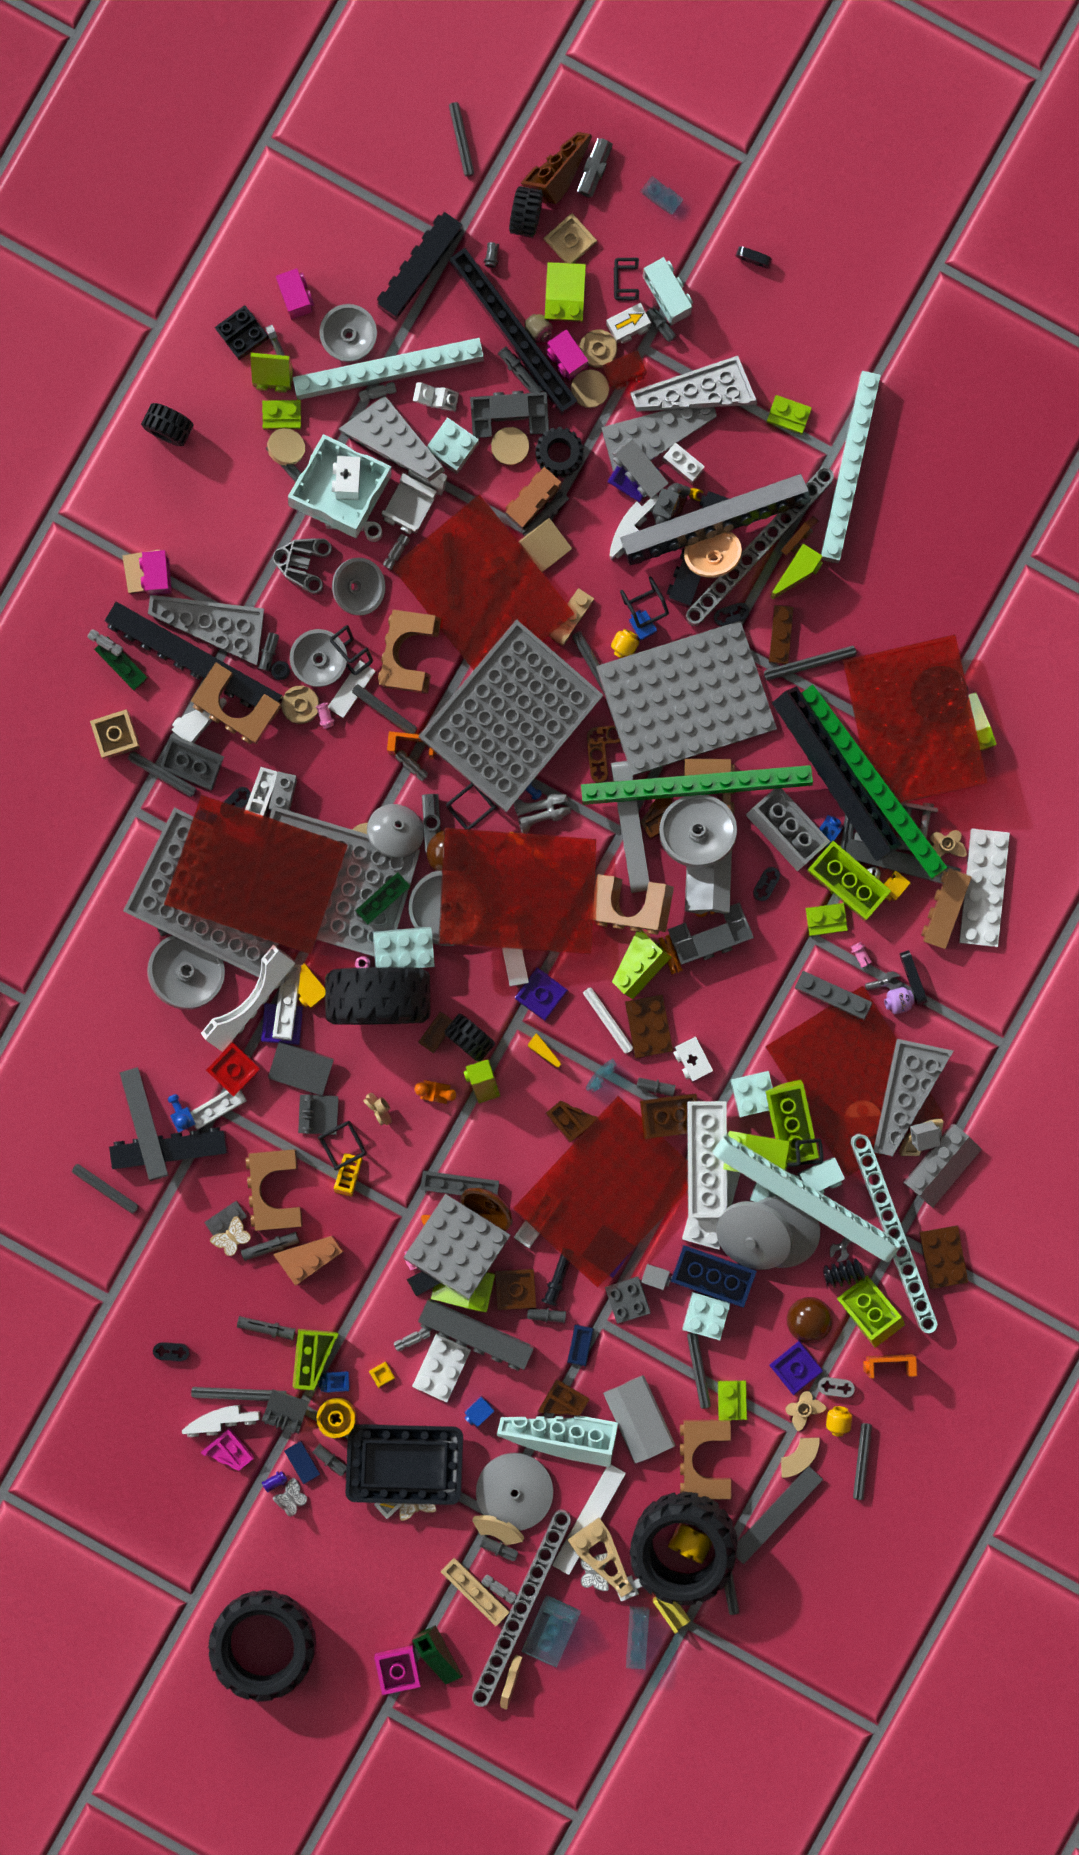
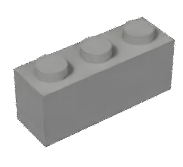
M629 438L612 453L615 457L613 461L618 467H624L627 471L625 475L631 482L635 481L638 484L637 490L643 497L647 495V497L652 498L668 484L667 480L633 439Z

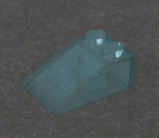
M546 1595L521 1652L557 1668L581 1610Z

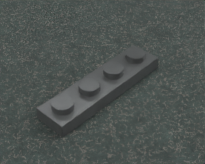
M802 971L795 986L796 990L865 1021L873 1004L869 1000L805 971Z
M423 1171L420 1190L462 1195L466 1189L483 1188L498 1195L499 1181L430 1171Z

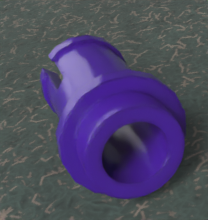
M277 1471L276 1475L262 1481V1485L266 1492H270L280 1485L284 1486L288 1479L283 1471Z

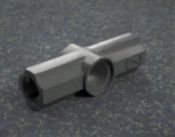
M598 138L591 157L587 159L583 170L584 174L577 190L578 193L585 197H593L599 179H602L607 165L606 161L613 146L608 140Z
M439 794L422 795L425 853H427V846L431 838L441 831ZM434 818L437 820L435 828L427 827L426 824L429 819Z

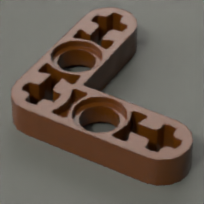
M615 726L594 727L587 733L590 776L595 783H603L607 779L605 745L621 743L619 738L612 740L609 737V732L616 729ZM602 730H607V741H603L604 737L598 738L597 742L590 738L594 731L601 735L603 734ZM595 750H599L603 754L602 759L599 761H595L592 758V753ZM604 763V766H600V771L604 772L605 775L598 780L597 776L593 775L597 772V767H592V764Z

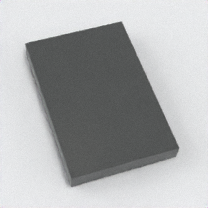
M172 734L160 767L167 772L212 791L224 756Z
M279 1041L268 1078L323 1096L334 1059Z

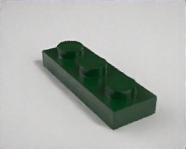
M100 645L94 649L133 691L148 679L123 651L119 656H116L111 650L108 651Z
M397 872L362 903L355 912L368 925L411 886Z

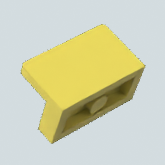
M657 1597L653 1598L654 1604L675 1634L679 1632L678 1630L691 1621L683 1608L673 1601V1604H669L657 1599Z

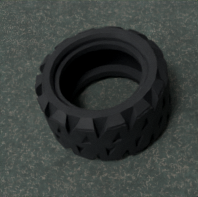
M413 967L333 969L325 977L326 1018L329 1022L336 1025L423 1023L431 1016L430 975L422 968Z
M673 1492L660 1497L656 1502L653 1501L644 1509L633 1533L630 1555L635 1577H638L641 1586L649 1594L653 1592L657 1599L669 1604H673L674 1601L680 1606L695 1605L696 1601L705 1602L717 1595L718 1590H722L725 1587L734 1569L738 1541L737 1532L733 1528V1521L725 1510L719 1508L717 1502L706 1496L698 1497V1493L681 1492L676 1495ZM677 1523L690 1524L700 1528L709 1536L714 1545L715 1558L707 1567L698 1572H675L661 1563L656 1556L653 1548V1538L660 1530L669 1525Z
M261 1590L245 1593L231 1601L223 1609L213 1625L208 1649L213 1672L215 1671L217 1679L227 1690L230 1689L236 1696L246 1700L253 1699L258 1702L271 1701L274 1698H281L290 1693L303 1681L315 1655L316 1636L309 1615L305 1609L298 1605L297 1601L288 1595L279 1594L277 1591ZM255 1615L271 1616L281 1621L290 1631L294 1643V1654L291 1662L280 1672L265 1676L256 1675L246 1671L236 1661L231 1648L232 1633L234 1628L248 1617Z

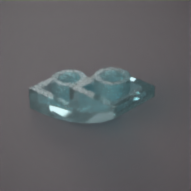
M653 176L650 177L640 190L644 196L671 215L683 201V198L669 187H665Z
M613 1058L601 1066L591 1077L586 1086L587 1091L591 1089L594 1092L603 1087L601 1083L604 1080L600 1074L604 1073L606 1076L615 1071L614 1066L617 1064Z

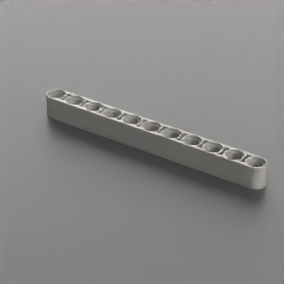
M821 468L806 483L807 488L813 487L817 492L816 495L810 496V503L805 504L804 508L800 510L793 508L784 513L777 514L742 552L741 559L745 556L750 557L752 563L744 565L740 559L738 565L733 569L739 574L737 579H731L728 573L719 576L690 607L686 614V621L689 625L698 626L829 487L834 477L831 469ZM826 473L830 479L827 482H823L820 480L819 475ZM788 515L791 521L785 524L781 521L780 517ZM775 529L778 535L774 538L770 537L767 531ZM760 542L765 546V549L757 551L754 545ZM718 584H723L726 587V591L718 593L715 587ZM710 598L713 601V605L705 607L702 603L703 599ZM697 612L700 615V619L692 621L689 617L690 613Z
M558 1510L553 1515L476 1684L472 1699L474 1704L479 1707L488 1704L570 1525V1514L566 1510ZM560 1514L567 1517L566 1523L559 1524L556 1521L557 1516ZM551 1532H556L559 1534V1539L552 1542L549 1540L548 1535ZM543 1550H549L551 1557L543 1559L540 1553ZM534 1568H541L543 1570L542 1576L535 1577L532 1574ZM527 1585H531L535 1588V1592L528 1595L525 1593L524 1588ZM524 1603L527 1606V1610L525 1612L517 1611V1604ZM516 1621L519 1627L516 1630H511L508 1627V1623ZM502 1639L510 1640L511 1645L507 1648L500 1645ZM499 1656L503 1662L497 1666L492 1663V1659ZM491 1674L495 1680L492 1683H487L484 1681V1676ZM484 1692L487 1698L484 1701H479L476 1698V1694Z

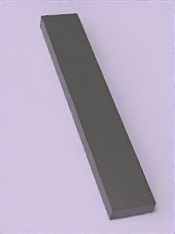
M854 839L849 840L846 852L856 861L943 884V882H940L943 872L932 880L915 856L894 851L888 857L876 862L864 842ZM946 865L947 868H951L959 872L961 870L960 868Z
M136 1067L120 1072L149 1181L169 1176L139 1068Z
M810 1466L792 1482L738 1540L736 1558L743 1564L823 1480Z

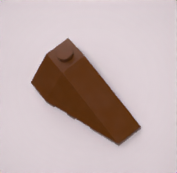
M577 132L560 146L561 150L553 156L550 154L546 158V163L541 167H534L523 179L521 185L542 190L543 202L557 204L568 191L592 139V135Z

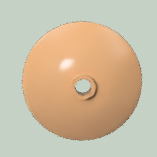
M725 532L713 538L699 541L696 544L685 546L684 558L688 568L695 574L703 577H719L729 573L738 565L742 556L740 541L732 532Z

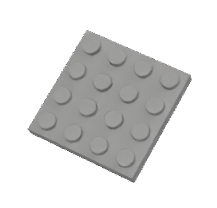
M445 1194L403 1259L469 1300L510 1238V1234Z

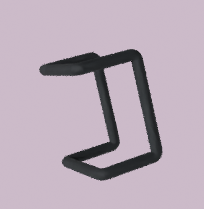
M639 258L615 259L614 298L616 300L639 299V289H618V269H637ZM618 261H635V265H618ZM618 293H635V296H618Z
M649 576L652 590L629 600L625 592L620 590L623 602L629 607L638 628L649 625L669 614L665 599L651 576ZM656 592L662 602L665 613L640 624L631 604Z
M346 625L330 638V642L347 661L346 667L353 675H358L373 663V658L369 649L364 648L350 659L337 645L334 639L345 630H347L350 639L343 643L346 647L354 640L350 627ZM366 652L369 661L355 672L349 663H353Z
M472 783L446 804L448 810L467 832H470L474 826L493 810H497V806L474 786L491 808L470 826L463 822L450 805L474 786Z
M350 1121L318 1136L334 1166V1170H338L367 1154ZM348 1125L362 1153L337 1165L324 1137Z
M821 1139L796 1141L797 1162L787 1163V1167L821 1164L824 1160ZM818 1142L820 1160L801 1162L799 1144Z

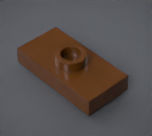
M440 1011L418 1043L434 1054L446 1037L444 1030L453 1020Z

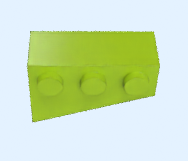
M646 931L636 932L612 982L623 994L634 999L669 961L671 956Z
M488 1059L466 1066L467 1071L463 1072L467 1083L471 1082L478 1103L501 1097Z
M298 1329L292 1386L294 1389H315L326 1360L338 1337L337 1332Z

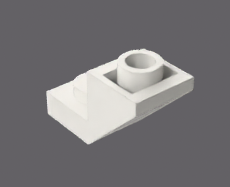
M416 382L413 401L428 407L455 411L459 393L448 388H435L422 382Z

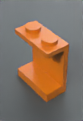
M389 731L387 752L388 754L396 755L398 740L424 742L418 737V734ZM430 748L429 757L434 759V755L438 754Z
M913 1354L866 1356V1361H863V1371L869 1378H874L875 1362L905 1361V1374L909 1377L917 1376L916 1356Z

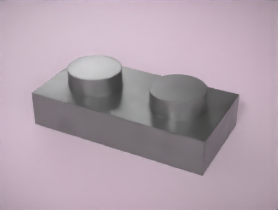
M236 1200L204 1223L214 1236L227 1231L235 1216L243 1220L247 1215Z

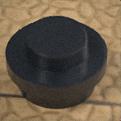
M277 661L271 667V674L277 680H284L289 676L290 668L286 662Z

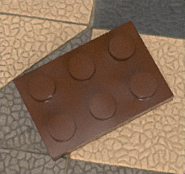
M663 994L625 1001L635 1058L673 1051Z
M689 1094L641 1100L640 1107L644 1138L687 1134V1102H697V1095Z
M958 1225L919 1232L929 1289L968 1283Z

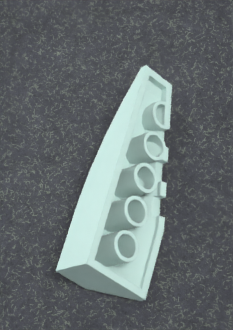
M539 1416L536 1419L501 1417L497 1436L549 1455L610 1467L618 1423L585 1416H574V1418H563V1416L544 1418V1416Z

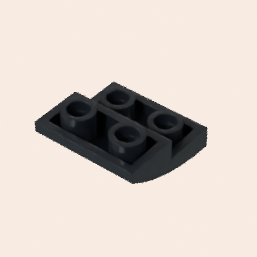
M245 305L214 327L238 360H241L269 339L267 333Z

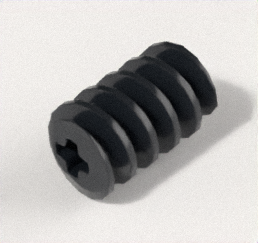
M857 1258L854 1259L853 1265L850 1260H846V1266L839 1262L838 1268L833 1263L831 1264V1270L827 1265H824L823 1274L827 1289L829 1284L836 1288V1282L842 1287L844 1280H846L848 1285H851L852 1278L856 1283H858L859 1277L865 1281L862 1263Z

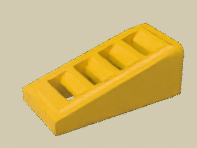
M536 1033L528 1043V1047L559 1068L561 1065L560 1061Z
M344 1153L341 1163L355 1157V1155ZM362 1157L353 1161L357 1163L356 1166L348 1164L339 1169L334 1186L335 1193L353 1196L363 1160ZM344 1168L349 1169V1170H353V1171H355V1172H354V1174H353V1173H349V1172H345V1171H344ZM342 1176L352 1178V1181L344 1180ZM340 1184L350 1186V1189L340 1187Z

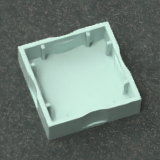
M323 434L310 457L308 466L300 474L288 495V506L357 538L392 476L391 466L368 455L358 453L347 445ZM337 456L360 457L359 500L336 499L335 492H332V480H336V474H333V463H337Z

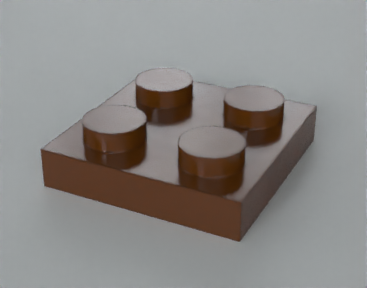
M534 1269L495 1271L498 1310L536 1308Z

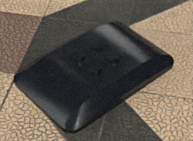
M354 1425L353 1429L348 1433L346 1497L355 1503L454 1505L458 1503L461 1499L462 1431L458 1427Z

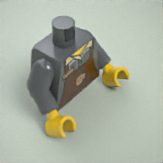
M673 483L668 489L662 488L653 510L656 525L680 517L687 496L689 495L690 499L701 501V499L697 498L698 492L703 493V491L696 488L690 489V487L679 483Z

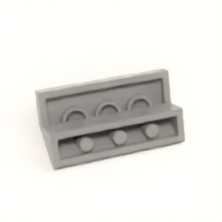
M732 850L722 861L712 866L703 868L686 866V912L701 915L708 911L722 914L730 912Z
M644 1375L603 1393L635 1463L649 1459L676 1446Z

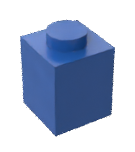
M641 610L636 611L640 624L650 620L646 610L643 612ZM630 615L629 623L639 641L657 632L653 623L638 628L633 615Z
M480 1396L464 1412L467 1415L464 1418L471 1426L475 1424L478 1427L495 1409L483 1396Z

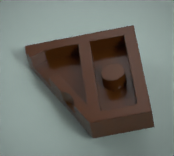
M815 516L807 520L781 551L786 556L790 552L795 553L801 546L800 541L803 538L807 539L812 534V528L819 520Z
M670 798L656 799L640 822L650 839L660 834L661 818L665 810L673 803Z
M559 1101L545 1113L569 1143L598 1120L597 1116H592L563 1101Z
M556 1379L538 1412L580 1416L590 1398Z

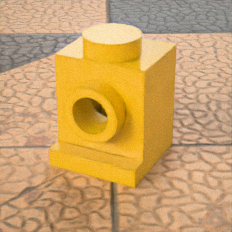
M897 871L892 873L893 879L889 877L884 883L891 890L885 898L888 901L891 899L896 901L910 884Z

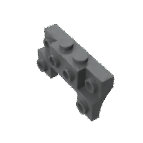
M513 391L509 395H504V392L493 393V396L470 397L472 432L476 438L492 437L491 422L529 420L530 435L543 434L545 431H549L547 392L523 393V391Z
M740 902L730 906L729 913L723 914L726 924L691 936L686 922L667 929L681 965L702 957L704 960L715 957L714 953L721 951L722 954L733 950L732 946L754 938Z

